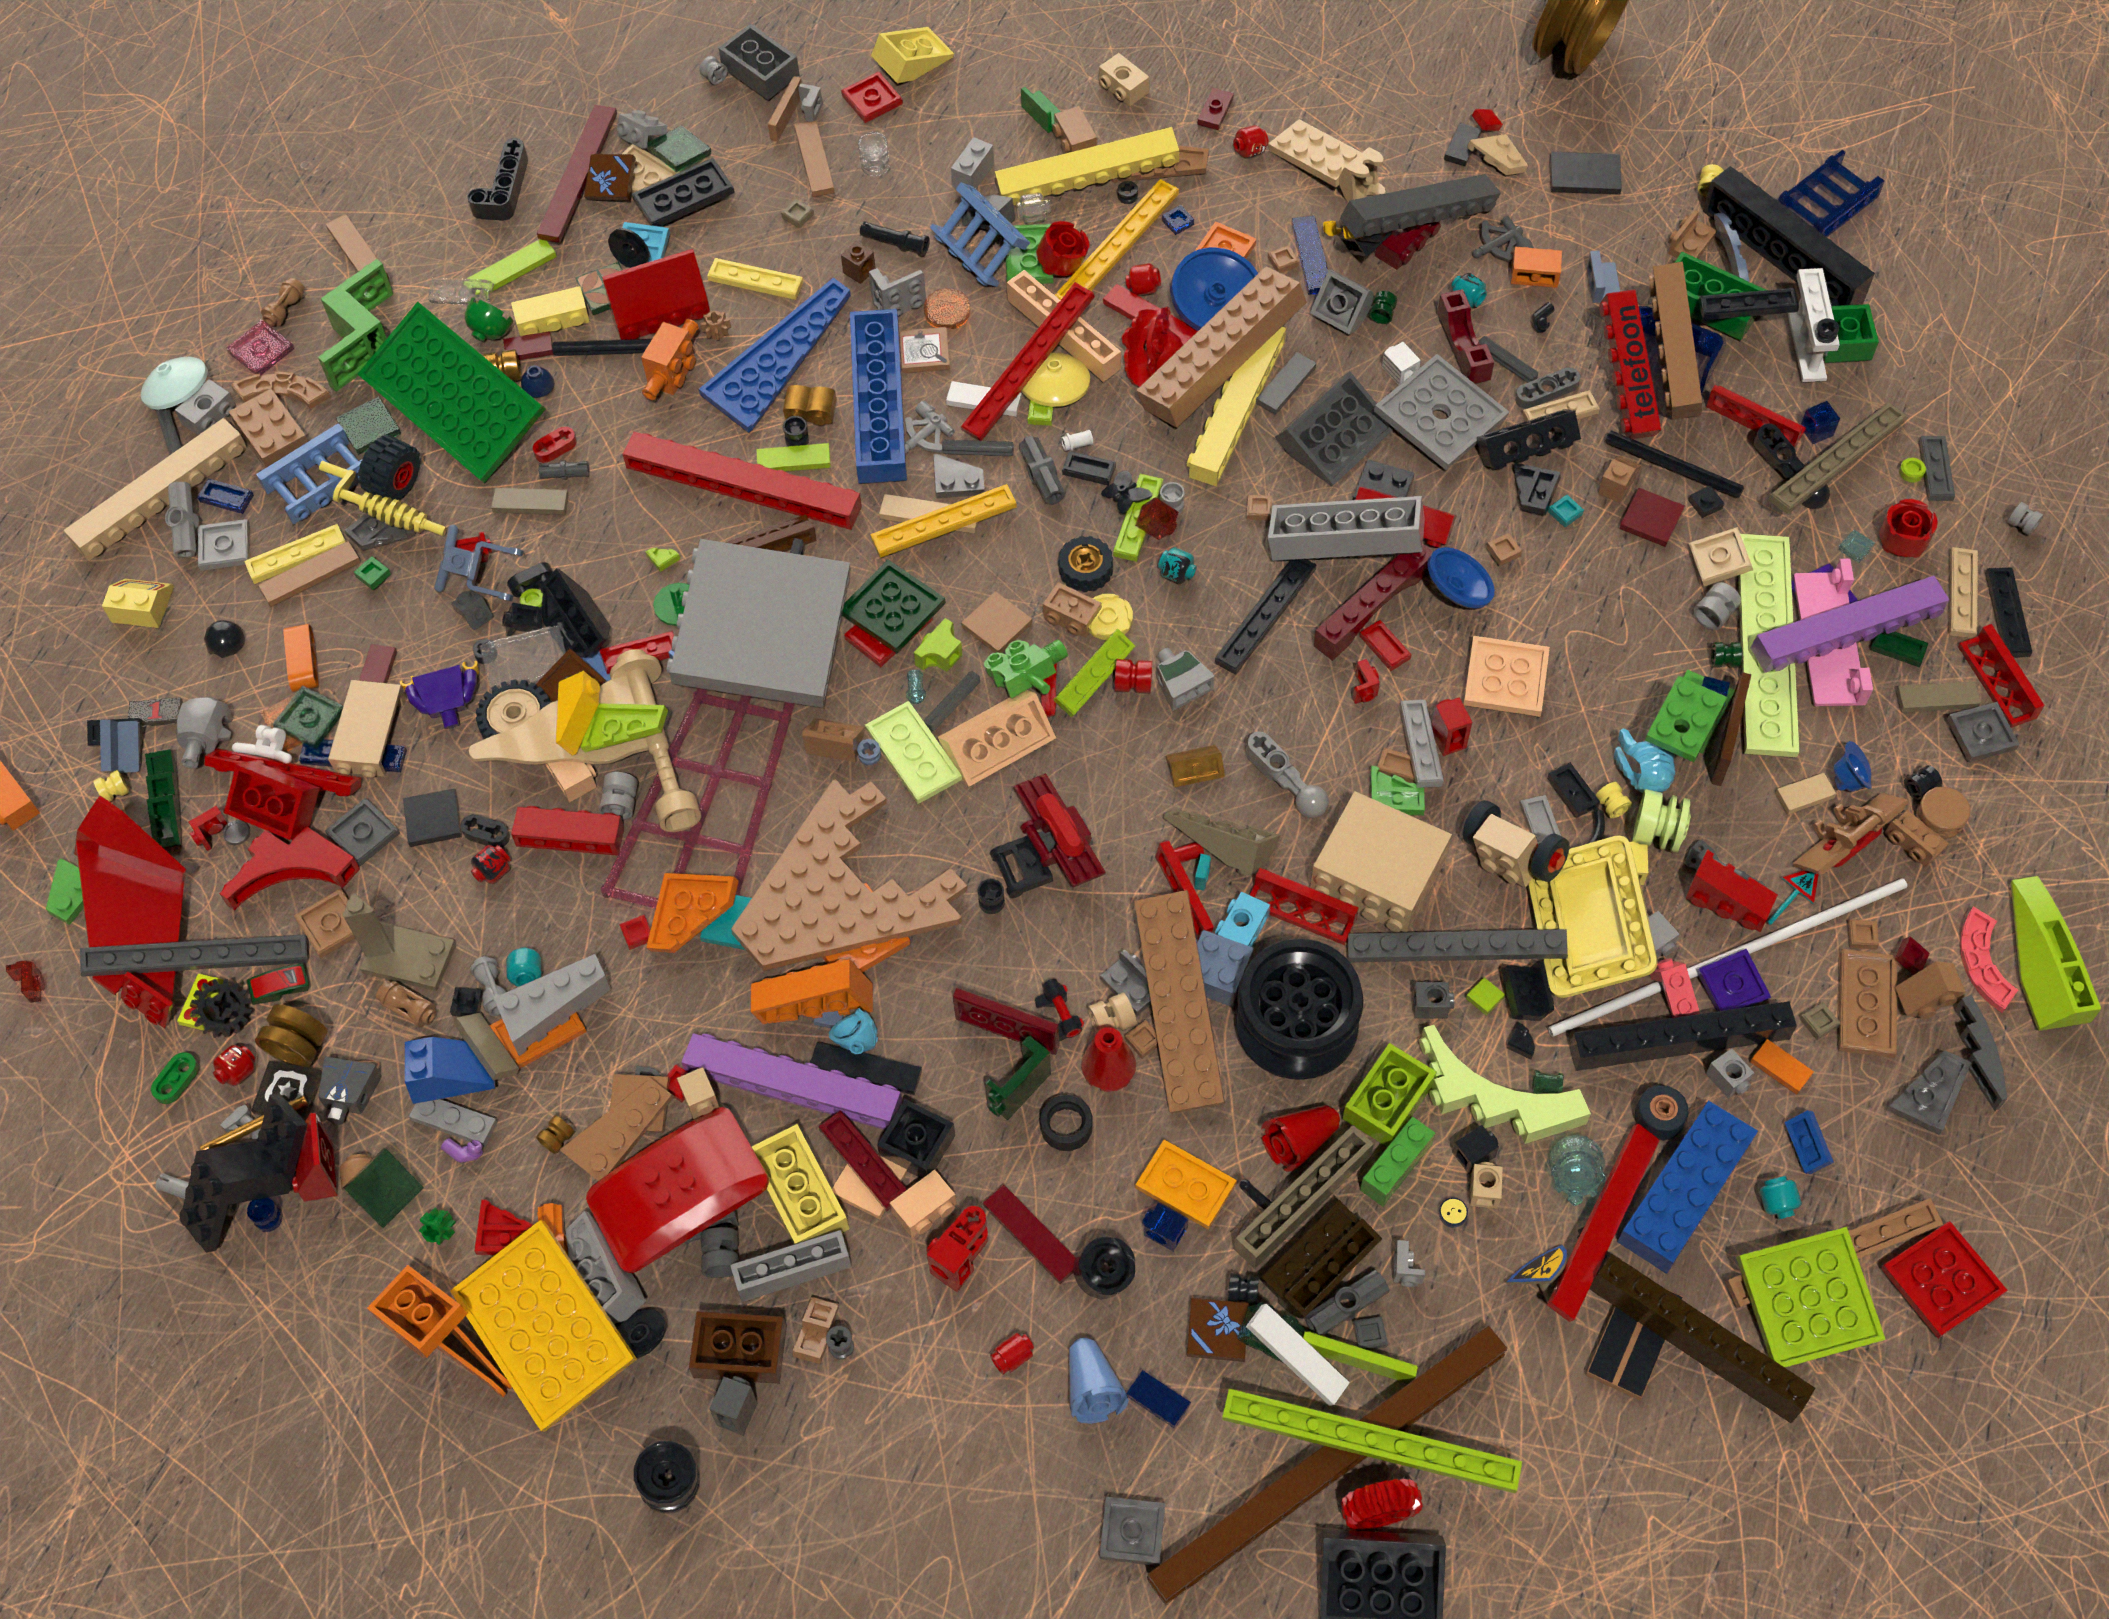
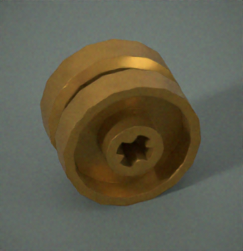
M273 1005L266 1019L269 1026H262L255 1039V1043L264 1052L280 1061L297 1067H310L317 1053L314 1047L321 1046L327 1035V1028L319 1020L301 1010L286 1005Z

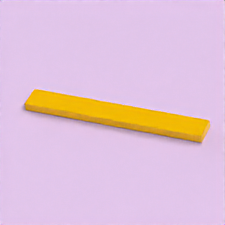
M1160 179L1059 289L1055 296L1061 300L1074 282L1092 291L1179 195V189Z

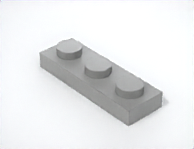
M441 1099L416 1103L409 1115L411 1121L470 1142L477 1140L483 1147H486L497 1125L495 1118Z

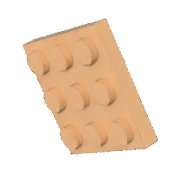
M1473 636L1464 705L1540 717L1550 647Z

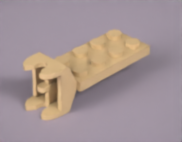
M1300 119L1268 143L1270 152L1335 187L1339 185L1347 203L1350 200L1365 198L1367 195L1375 196L1386 193L1385 188L1378 183L1377 166H1383L1384 158L1378 151L1370 147L1364 152H1360Z

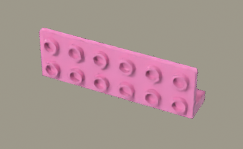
M1840 559L1836 569H1833L1831 573L1794 574L1793 580L1800 620L1850 604L1848 592L1854 581L1850 559ZM1856 642L1848 648L1843 649L1840 647L1825 656L1816 655L1807 660L1814 706L1866 705L1873 691L1870 669L1860 667Z

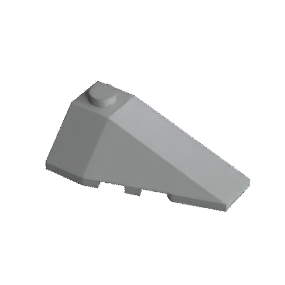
M584 1211L566 1229L568 1256L613 1324L627 1320L646 1300L636 1279L631 1273L624 1272L621 1269L601 1229L589 1212Z

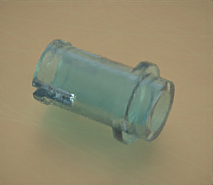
M911 670L907 673L908 690L906 691V697L909 699V702L919 704L926 697V691L923 689V673L919 670Z

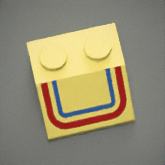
M123 579L109 586L102 608L112 623L159 628L174 586L168 583Z

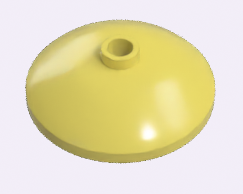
M1051 353L1021 391L1029 400L1040 405L1050 407L1069 405L1078 401L1087 393L1090 386V373L1087 367L1077 358L1064 353Z

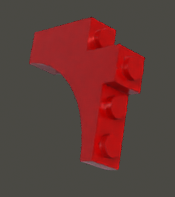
M307 826L295 836L289 845L265 830L252 841L251 846L248 848L252 856L251 860L243 864L239 873L224 885L223 890L219 894L226 905L235 911L244 901L257 892L289 880H322L344 888L360 868L353 856Z

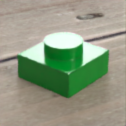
M373 556L354 571L356 578L372 590L391 575L389 569Z

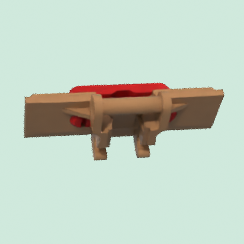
M1880 793L1863 807L1851 805L1844 810V806L1838 804L1833 809L1840 823H1828L1826 826H1824L1822 820L1814 823V830L1821 841L1797 859L1793 866L1819 875H1823L1832 867L1842 866L1882 833L1883 826L1902 812L1905 806L1909 804L1908 799Z

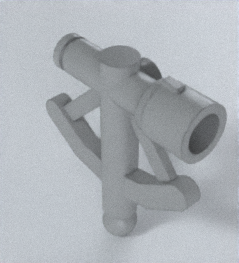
M925 400L921 401L915 409L924 420L912 421L911 417L905 418L907 434L910 437L905 442L906 454L916 446L926 451L941 453L943 451L940 444V430L948 437H951L955 432L946 423V417L943 414H936L935 408ZM926 425L917 433L913 426ZM935 431V443L924 440Z

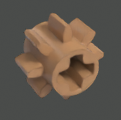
M712 310L707 315H703L704 322L700 323L702 332H706L708 339L719 340L725 335L728 336L727 328H730L731 324L730 319L725 317V312L721 313Z

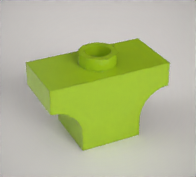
M945 618L932 633H928L923 638L922 644L914 651L915 666L923 671L928 667L935 666L948 672L962 656L961 641L954 637L953 622Z

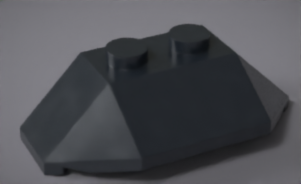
M556 568L540 585L541 593H543V623L563 654L571 649L580 658L591 657L606 642L611 626L588 592L563 571Z

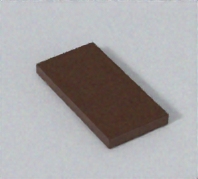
M1742 672L1734 690L1711 781L1713 785H1722L1730 765L1752 674Z

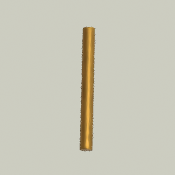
M304 1095L288 1102L295 1111L309 1105ZM264 1115L201 1145L200 1149L206 1150L223 1147L261 1129Z

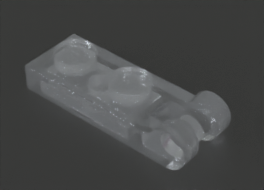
M432 278L427 300L433 304L468 305L470 299L474 297L476 303L479 300H483L490 304L489 293L492 292L494 283L482 279ZM476 290H480L479 295H475Z

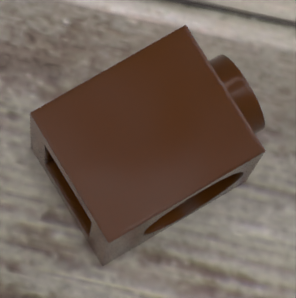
M857 241L841 254L843 273L860 284L869 277V271L876 269L874 252Z

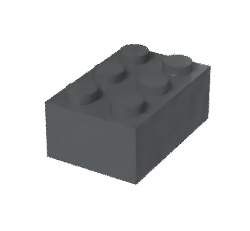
M751 23L718 48L721 63L727 67L728 72L767 100L786 87L794 76H800L797 56Z

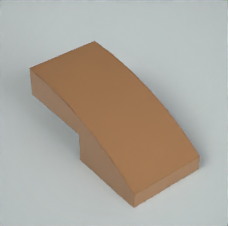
M811 1297L802 1319V1329L793 1349V1357L821 1364L827 1348L826 1335L834 1326L839 1304Z

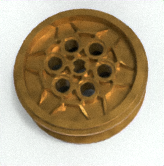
M1548 0L1534 33L1532 49L1537 52L1539 58L1546 59L1563 40L1566 45L1565 72L1569 74L1574 72L1576 74L1583 73L1603 49L1618 24L1629 0Z

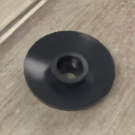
M618 228L610 234L608 239L610 251L622 265L632 268L650 261L648 246L638 234L625 228Z
M644 1309L633 1313L627 1320L622 1321L617 1330L636 1358H640L653 1351L662 1341L666 1332V1321L658 1311Z

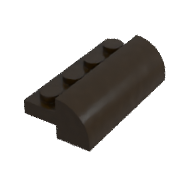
M1339 1200L1260 1278V1281L1279 1299L1278 1303L1286 1311L1299 1319H1303L1382 1240V1237L1363 1218L1359 1220Z

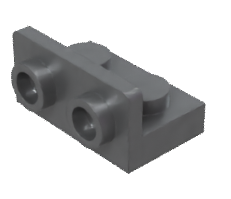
M1123 950L1120 953V959L1100 975V980L1115 995L1124 992L1131 1003L1135 1015L1138 1016L1151 1005L1146 970L1142 967V962L1136 955H1130L1126 950Z

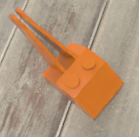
M409 1265L367 1307L374 1317L420 1357L427 1358L437 1348L504 1398L506 1393L493 1380L442 1343L449 1333L452 1332L497 1380L508 1389H512L509 1381L498 1372L457 1326L468 1314L466 1310Z

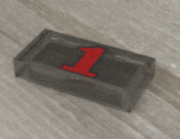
M181 698L129 701L128 719H142V727L177 724L178 714L183 701Z

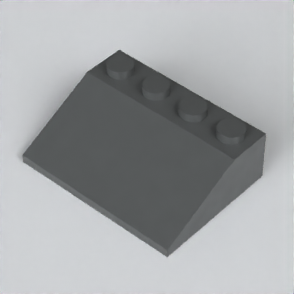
M1348 372L1334 382L1277 434L1275 438L1291 457L1332 487L1382 441L1394 427L1374 412L1377 403L1354 375Z

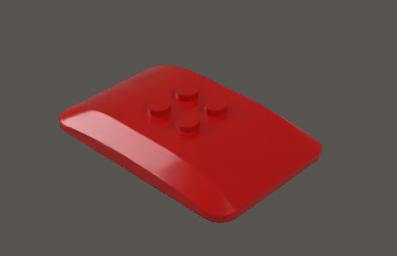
M719 1107L673 1131L611 1171L588 1190L586 1201L618 1265L624 1272L635 1273L762 1194L769 1185V1178L733 1113L728 1108Z

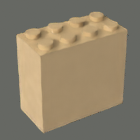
M1354 791L1313 866L1310 888L1359 907L1358 913L1362 914L1364 918L1370 921H1378L1386 925L1391 931L1408 932L1446 861L1452 834Z

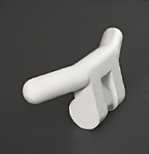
M260 725L256 729V745L238 742L232 745L234 752L276 759L286 764L292 761V756L282 751L286 738V733L283 729H271L269 726Z

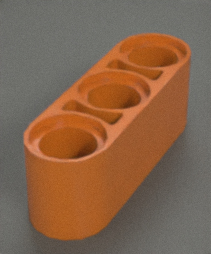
M304 624L284 628L287 676L291 691L295 692L319 687L315 641L311 625Z

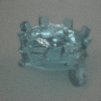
M1580 1135L1567 1136L1557 1142L1552 1151H1550L1551 1176L1554 1177L1555 1189L1558 1193L1561 1191L1569 1195L1568 1201L1574 1206L1582 1203L1583 1196L1590 1194L1591 1197H1594L1598 1194L1597 1188L1601 1182L1605 1183L1606 1176L1603 1172L1605 1167L1604 1153L1595 1141Z

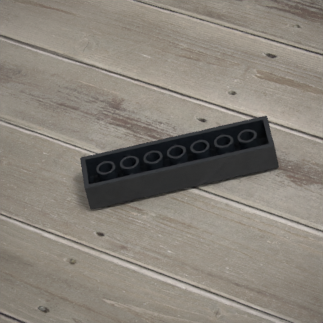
M1729 166L1711 181L1703 209L1706 215L1714 221V214L1724 213L1732 222L1729 225L1730 228L1737 231L1742 242L1796 283H1798L1797 273L1799 269L1823 268L1831 306L1864 304L1875 274L1867 266L1860 263L1850 253L1844 251L1831 239L1817 231L1812 225H1809L1797 216L1796 213L1789 210L1732 166Z

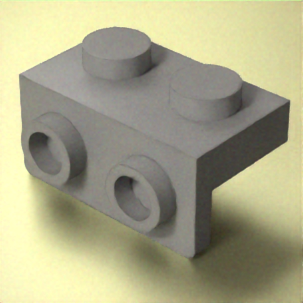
M633 110L632 113L619 114V122L617 124L618 137L643 149L647 148L648 135L667 134V125L660 122L657 117L647 116L644 111Z

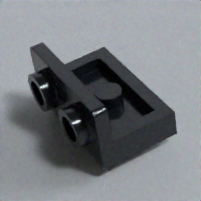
M1537 961L1531 967L1507 965L1501 970L1512 1019L1541 1021L1554 1011V1000L1551 996L1543 961Z

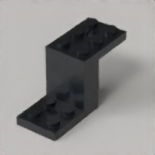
M280 1093L269 1095L267 1107L264 1109L261 1130L258 1133V1141L196 1151L194 1163L191 1166L188 1187L185 1190L183 1208L180 1211L179 1217L181 1224L186 1227L194 1237V1240L199 1243L206 1253L217 1251L228 1205L289 1194L307 1123Z

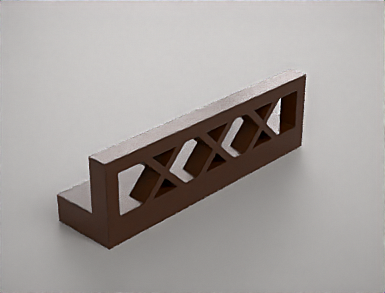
M806 515L725 543L786 552L791 550L794 538L803 540L804 545L817 540L812 521L808 520Z

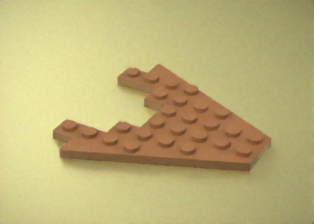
M834 779L737 919L731 931L732 935L762 970L765 971L858 949L874 943L887 942L895 938L900 939L959 925L962 923V917L949 903L967 892V885L950 868L910 896L893 879L871 893L843 862V860L861 849V843L848 829L886 805L887 798L871 781L852 794H849Z

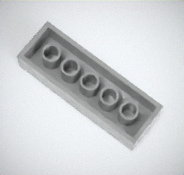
M1422 496L1273 505L1268 534L1272 561L1422 552L1425 523Z

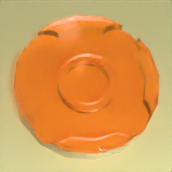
M944 288L936 290L927 297L924 303L926 321L935 328L951 327V329H956L962 326L970 317L968 297L956 289Z

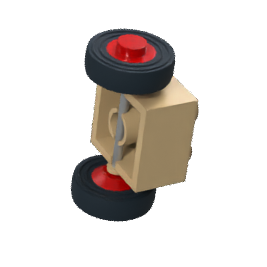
M1486 800L1475 805L1469 813L1463 828V839L1469 845L1476 847L1483 869L1489 873L1495 872L1503 876L1509 883H1517L1525 888L1534 876L1545 882L1553 880L1562 870L1569 854L1570 846L1566 838L1553 833L1548 835L1538 846L1536 835L1501 819L1500 808Z

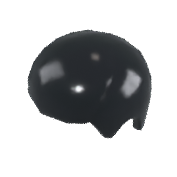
M219 620L207 628L204 642L209 654L213 653L224 658L236 654L242 648L245 638L241 627L227 620Z

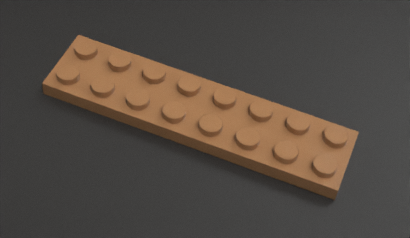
M1185 890L1135 900L1169 1112L1174 1114L1225 1104L1189 893Z

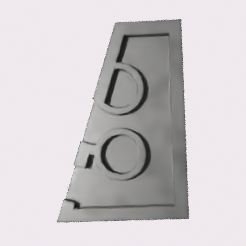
M1945 1050L1888 1107L1887 1111L1940 1135L1971 1062Z

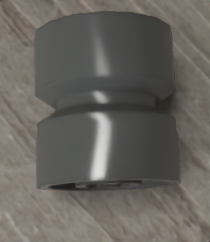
M726 1227L711 1228L703 1231L700 1234L701 1251L705 1253L701 1257L702 1274L711 1278L733 1276L730 1265L739 1262L738 1254L735 1253L738 1249L737 1231Z

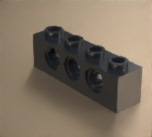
M1569 409L1556 411L1477 436L1482 463L1485 466L1492 467L1494 470L1506 467V463L1511 461H1526L1530 455L1536 453L1537 455L1548 454L1552 448L1558 446L1559 448L1570 447L1574 445V441L1581 439L1576 412ZM1554 428V436L1550 439L1549 431ZM1529 435H1532V443L1527 446V438ZM1507 442H1510V449L1505 453L1504 446Z

